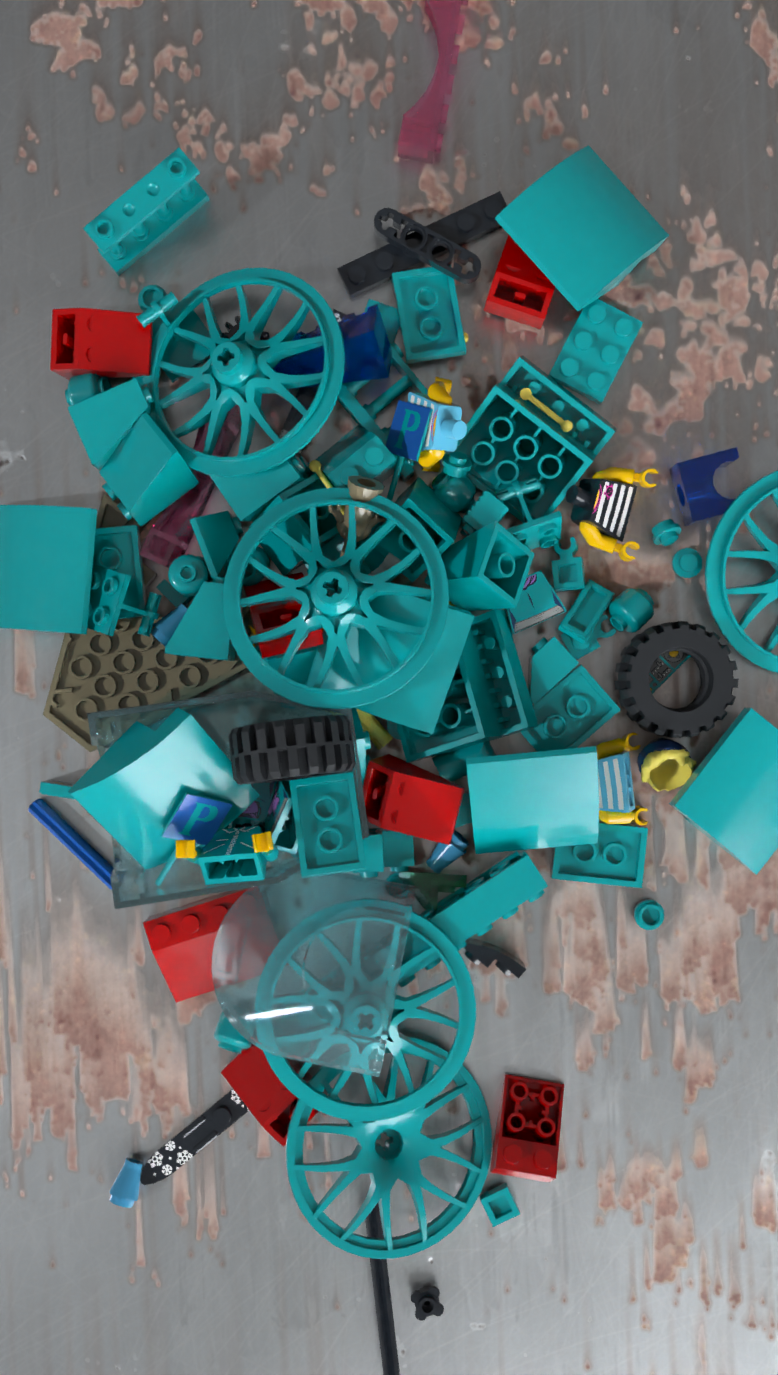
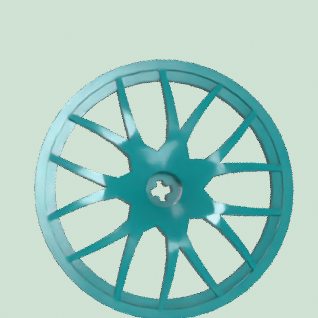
M245 268L216 276L192 290L171 310L166 317L170 322L168 328L164 323L159 327L152 341L150 375L143 376L142 386L148 385L154 402L150 404L152 413L149 416L178 450L188 467L193 470L218 477H242L264 472L278 466L297 454L315 437L327 421L336 404L342 386L345 367L344 340L340 325L334 312L316 289L290 273L269 268ZM243 285L273 286L272 291L252 318ZM236 287L240 305L239 330L228 339L224 338L210 297L224 290ZM283 290L303 301L297 313L282 331L269 340H260V336ZM202 302L211 338L178 328L186 316ZM309 310H311L320 327L322 336L292 341L302 326ZM173 334L210 350V359L202 367L188 368L162 361L165 349ZM324 346V368L321 373L288 375L277 373L273 370L281 359ZM160 368L191 379L161 400L159 399L158 383ZM320 383L317 394L308 410L287 390ZM209 388L210 398L203 408L188 422L172 431L162 410ZM276 393L292 404L303 415L295 427L281 439L269 424L261 409L262 394ZM237 404L240 407L242 422L238 454L234 457L213 456L212 454L227 413ZM257 421L275 443L257 452L248 454L255 422ZM209 422L203 453L192 449L179 439Z
M777 470L747 487L725 511L710 541L705 567V589L708 605L722 635L740 655L750 662L778 673V656L770 652L778 643V624L763 648L746 635L744 629L766 605L778 598V545L771 541L748 515L752 509L769 495L778 508ZM742 522H744L751 535L763 550L729 551L733 538ZM727 557L765 560L776 570L765 582L726 588L725 572ZM727 594H759L738 623L732 613Z
M324 488L308 491L286 499L268 510L248 529L237 545L228 565L223 589V612L226 628L239 658L248 670L262 684L280 696L305 706L321 709H346L367 705L383 699L404 687L421 671L436 650L445 628L449 606V587L445 565L436 544L422 524L404 508L380 495L364 503L353 501L349 488ZM348 505L349 530L345 553L333 562L324 557L321 550L316 507ZM355 507L373 511L390 520L357 548ZM310 509L312 552L276 526L291 516ZM396 525L408 535L417 547L402 561L384 572L374 576L361 573L362 562ZM269 532H272L308 565V575L294 580L274 572L251 556L260 542ZM420 555L422 556L428 571L431 590L390 583ZM248 563L265 577L282 587L241 599L242 582ZM334 582H337L341 593H334L332 597H328V591L325 589L326 585L332 586ZM384 595L431 598L430 611L425 628L389 620L374 613L369 603L376 597ZM295 600L302 605L299 615L285 625L258 635L248 636L243 622L242 607ZM351 626L365 629L372 636L392 665V671L370 683H363L351 658L346 641ZM323 628L328 636L327 648L314 686L309 687L285 677L284 674L308 634ZM379 629L421 635L409 655L398 664ZM294 634L277 671L260 656L253 646L254 643L270 641ZM339 649L349 672L358 686L346 689H321Z
M374 901L348 902L329 907L315 913L292 929L271 955L262 974L256 1001V1023L259 1040L266 1059L279 1080L305 1104L322 1113L350 1121L369 1122L387 1120L412 1112L431 1101L453 1080L463 1065L471 1046L476 1022V1000L472 980L461 954L452 941L438 927L419 914L398 905ZM364 920L380 921L394 925L392 941L383 970L372 978L361 968L360 941L362 921ZM356 921L352 960L350 961L322 931L339 924ZM400 927L417 935L431 946L395 966ZM317 936L337 960L346 976L344 987H330L306 969L293 955L312 937ZM435 952L443 960L452 976L451 979L409 997L394 994L395 984L416 964ZM288 963L315 990L314 992L275 996L278 981ZM455 986L459 1003L458 1021L420 1005ZM293 1002L312 1003L325 1006L332 1014V1017L327 1023L315 1027L276 1034L273 1005ZM359 1014H373L372 1025L367 1023L360 1025ZM406 1018H420L457 1029L447 1057H444L401 1034L397 1025ZM320 1038L297 1073L286 1059L279 1042ZM335 1041H348L352 1050L329 1095L318 1091L302 1079L313 1062L328 1046ZM375 1045L386 1047L390 1050L403 1074L409 1091L408 1094L394 1100L379 1103L369 1064V1053ZM402 1049L442 1065L430 1079L414 1090L411 1074ZM358 1063H360L372 1102L370 1104L351 1103L336 1099V1096Z
M407 1037L444 1057L448 1055L447 1051L432 1043L418 1038ZM375 1045L369 1053V1057L391 1052L386 1047ZM351 1047L344 1049L325 1063L308 1084L320 1092H323L325 1089L329 1095L332 1090L329 1083L343 1071L351 1054ZM402 1049L403 1054L418 1056ZM393 1055L383 1093L373 1080L379 1103L395 1099L399 1065ZM426 1059V1067L420 1086L432 1077L434 1064L439 1068L442 1064ZM358 1063L356 1069L364 1080L360 1063ZM463 1065L453 1078V1082L457 1087L432 1099L412 1112L387 1120L369 1122L347 1120L349 1124H307L313 1108L298 1099L291 1116L286 1140L288 1181L300 1211L309 1224L323 1238L334 1246L357 1256L373 1259H395L410 1256L431 1247L450 1234L464 1220L479 1197L487 1178L491 1161L492 1128L483 1094L470 1072ZM462 1094L471 1120L440 1134L426 1136L420 1133L425 1119L446 1103ZM472 1130L473 1145L470 1162L442 1148V1146ZM305 1131L343 1134L354 1137L358 1143L352 1155L329 1162L303 1163ZM381 1133L389 1137V1139L385 1140V1146L383 1147L376 1143V1140L381 1139ZM429 1156H436L467 1167V1174L456 1196H451L429 1182L421 1173L419 1160ZM305 1171H343L317 1204L309 1189ZM369 1173L371 1185L367 1196L356 1215L344 1229L332 1221L323 1211L360 1174ZM397 1179L406 1183L412 1195L419 1229L405 1235L392 1237L390 1192ZM421 1187L439 1198L450 1202L443 1212L428 1224ZM378 1203L384 1238L366 1237L353 1233Z

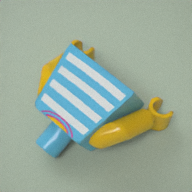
M435 377V382L428 388V394L409 392L408 403L433 409L418 459L424 472H439L440 460L444 457L445 452H454L457 449L458 440L464 438L467 432L465 422L461 421V407L452 403V397L450 396L452 380Z
M635 732L627 733L621 739L616 738L599 743L596 746L599 781V820L607 824H629L633 821L638 825L644 826L648 823L644 819L638 820L637 818L639 812H647L648 809L639 805L635 806L629 752H624V750H638L641 745L632 747L629 744V738L638 735Z

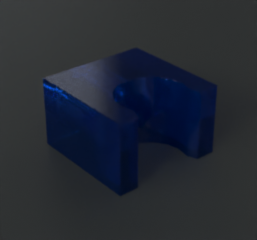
M737 447L679 462L669 469L685 527L722 517L735 500L722 497L716 491L713 484V476L717 468H724L739 458Z

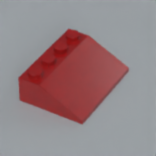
M263 880L149 916L143 922L152 953L176 1003L262 975L271 955L282 941Z

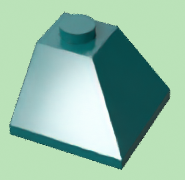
M223 511L190 519L189 521L211 577L225 578L228 561L241 541L240 534L244 533L239 518L237 516L232 517L229 511Z

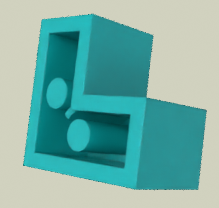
M383 828L361 829L367 868L353 871V873H360L361 878L377 877L378 872H384V867H390L391 872L408 871V866H415L413 836Z

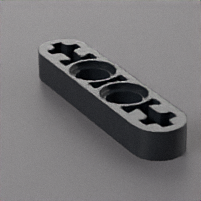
M383 208L376 213L374 231L382 240L460 283L471 284L479 277L481 261L471 251L394 209ZM389 218L393 219V226L401 230L402 224L405 225L400 238H397V230L392 227L383 230L381 220L386 222ZM413 231L420 233L423 238L421 244L418 246L409 245L405 240L408 233ZM437 246H443L448 249L449 257L444 261H438L432 255L433 249ZM454 254L459 255L457 262L462 265L471 262L474 272L468 271L467 274H463L462 266L454 262L453 268L449 267L453 262Z

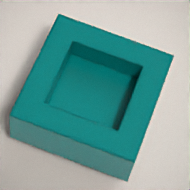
M507 1183L479 1195L493 1227L520 1215V1210Z

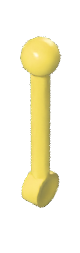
M523 388L520 391V397L523 400H529L560 424L562 431L569 432L572 430L573 424L571 421L563 420L535 398L529 388Z
M312 460L309 463L310 470L316 472L326 488H333L322 472L320 462ZM340 505V511L344 515L345 505Z

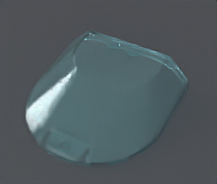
M295 868L270 875L247 889L235 901L222 920L212 953V979L215 993L225 1016L232 1026L250 1043L273 1055L380 1077L416 886L374 878H363L362 876L348 873L302 878L301 868Z

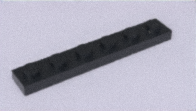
M499 191L425 227L463 246L501 228L502 226L495 220V217L507 205ZM412 232L406 235L405 240L411 246H418L423 238L420 233ZM389 243L337 268V271L351 299L391 280L392 273L412 270L425 263ZM437 246L433 249L432 255L436 259L449 251L443 246Z

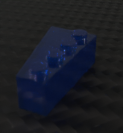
M378 304L368 307L367 312L356 316L355 313L343 316L342 321L338 322L345 350V367L342 383L389 378L392 349ZM319 325L316 326L314 331L305 334L302 331L296 333L292 341L322 336ZM324 346L281 359L273 370L277 373L288 375L321 373L324 368ZM320 383L304 387L319 386Z

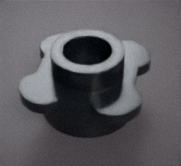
M426 1286L412 1292L411 1301L415 1303V1317L418 1320L423 1321L428 1316H441L443 1314L444 1306L439 1301L440 1291L437 1287ZM429 1301L430 1305L427 1306L424 1303Z

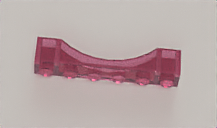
M425 0V13L435 33L439 58L434 76L426 92L403 115L398 142V158L433 164L435 153H441L444 134H439L440 123L446 124L449 105L444 104L446 94L451 95L454 75L449 74L451 64L457 65L460 45H455L456 35L462 36L465 15H460L462 5L468 6L469 0Z
M237 404L227 413L212 454L213 456L228 457L242 425L240 407ZM209 422L198 428L193 447L196 451L203 453ZM191 469L199 484L165 508L158 520L152 525L139 554L140 556L169 568L176 558L185 555L194 535L189 520L202 516L215 487V483L210 475Z

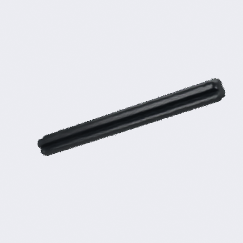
M377 1203L365 1219L367 1237L384 1238L379 1204ZM370 1258L383 1375H400L387 1259Z

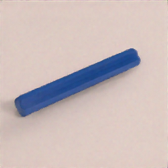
M39 798L29 806L28 811L109 889H115L122 882L123 876L45 801Z

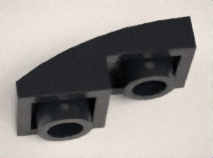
M468 938L466 940L467 945L464 948L467 951L464 954L477 966L482 963L488 968L496 959L495 965L507 976L513 973L519 979L526 971L524 963L506 950L478 939Z

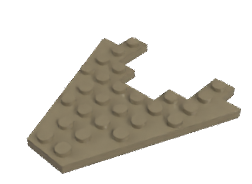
M104 495L97 515L96 529L138 525L142 546L171 508L168 506L143 526H140L133 517L127 520L117 507L118 504L107 495ZM143 563L146 589L157 576V573ZM246 606L241 611L247 634L250 636L251 631L248 625L254 628L249 606ZM159 614L158 620L163 618V616ZM142 617L120 619L117 621L113 636L87 628V634L65 633L43 715L86 750L93 752L121 737L136 720L145 724L244 671L247 667L239 658L237 652L235 661L165 654V646L151 633L150 637L137 633Z

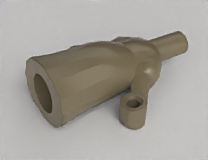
M349 476L348 478L349 493L353 501L368 502L377 495H381L385 487L383 483L368 477ZM328 505L329 512L333 514L337 521V530L340 536L345 539L340 555L343 556L348 541L349 506L345 505L343 515L340 511V505ZM355 507L357 542L366 539L372 532L371 529L379 522H384L387 518L373 511Z

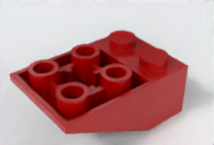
M509 234L492 281L484 311L541 330L555 286Z
M91 308L53 309L50 370L68 380L73 376L89 373L107 378L149 376L151 371L153 322L144 328L136 317L141 313Z
M300 572L286 575L285 577L298 580L304 577V575ZM270 579L260 581L253 586H243L246 598L282 588ZM295 600L249 606L256 635L285 625L299 615L302 605ZM322 628L310 632L298 650L324 644ZM294 634L258 643L262 658L284 654Z
M387 754L369 760L358 805L359 817L383 829L449 845L451 844L465 787Z
M257 1035L253 1039L251 1047L243 1049L221 1071V1074L260 1125L284 1147L286 1145L291 1116L299 1098L292 1094L276 1076L266 1059L259 1036ZM284 1053L290 1065L298 1073L302 1066L291 1055L287 1057ZM307 1071L302 1079L308 1083L313 1076ZM312 1109L308 1122L319 1112L318 1110Z
M505 1074L493 1140L491 1173L548 1183L556 1179L564 1084Z

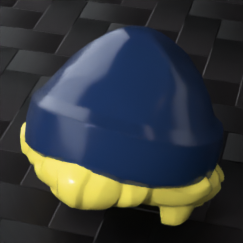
M668 738L652 740L640 751L637 758L641 781L649 783L656 791H670L683 786L692 775L693 768L696 765V761L691 759L690 753L682 744Z

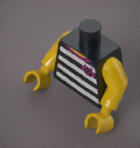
M610 467L595 472L592 479H582L579 482V486L572 485L569 487L565 498L568 503L573 504L571 520L579 526L581 534L590 546L612 554L614 551L618 552L620 559L625 562L635 559V557L629 556L626 553V547L638 550L640 549L638 543L628 541L623 545L617 542H623L637 486L633 485V482H639L644 488L656 486L657 484H648L645 481L647 473L658 474L655 469H647L641 473H635V469Z

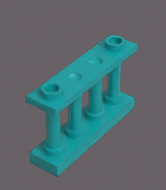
M180 147L83 228L99 247L97 250L118 276L210 200L208 194L194 179L200 174V171Z
M384 337L380 340V350L384 354L350 382L347 380L342 382L337 401L357 425L376 434L386 445L391 426L380 429L374 421L377 418L376 414L410 386L415 393L428 394V390L402 359L404 354L395 342L390 344ZM392 363L402 375V378L369 405L365 403L362 406L355 398L358 395L357 391ZM393 454V456L396 458V464H397V460H398V457H399V456ZM404 458L399 475L404 482L414 475V469L412 468L415 465L414 460Z

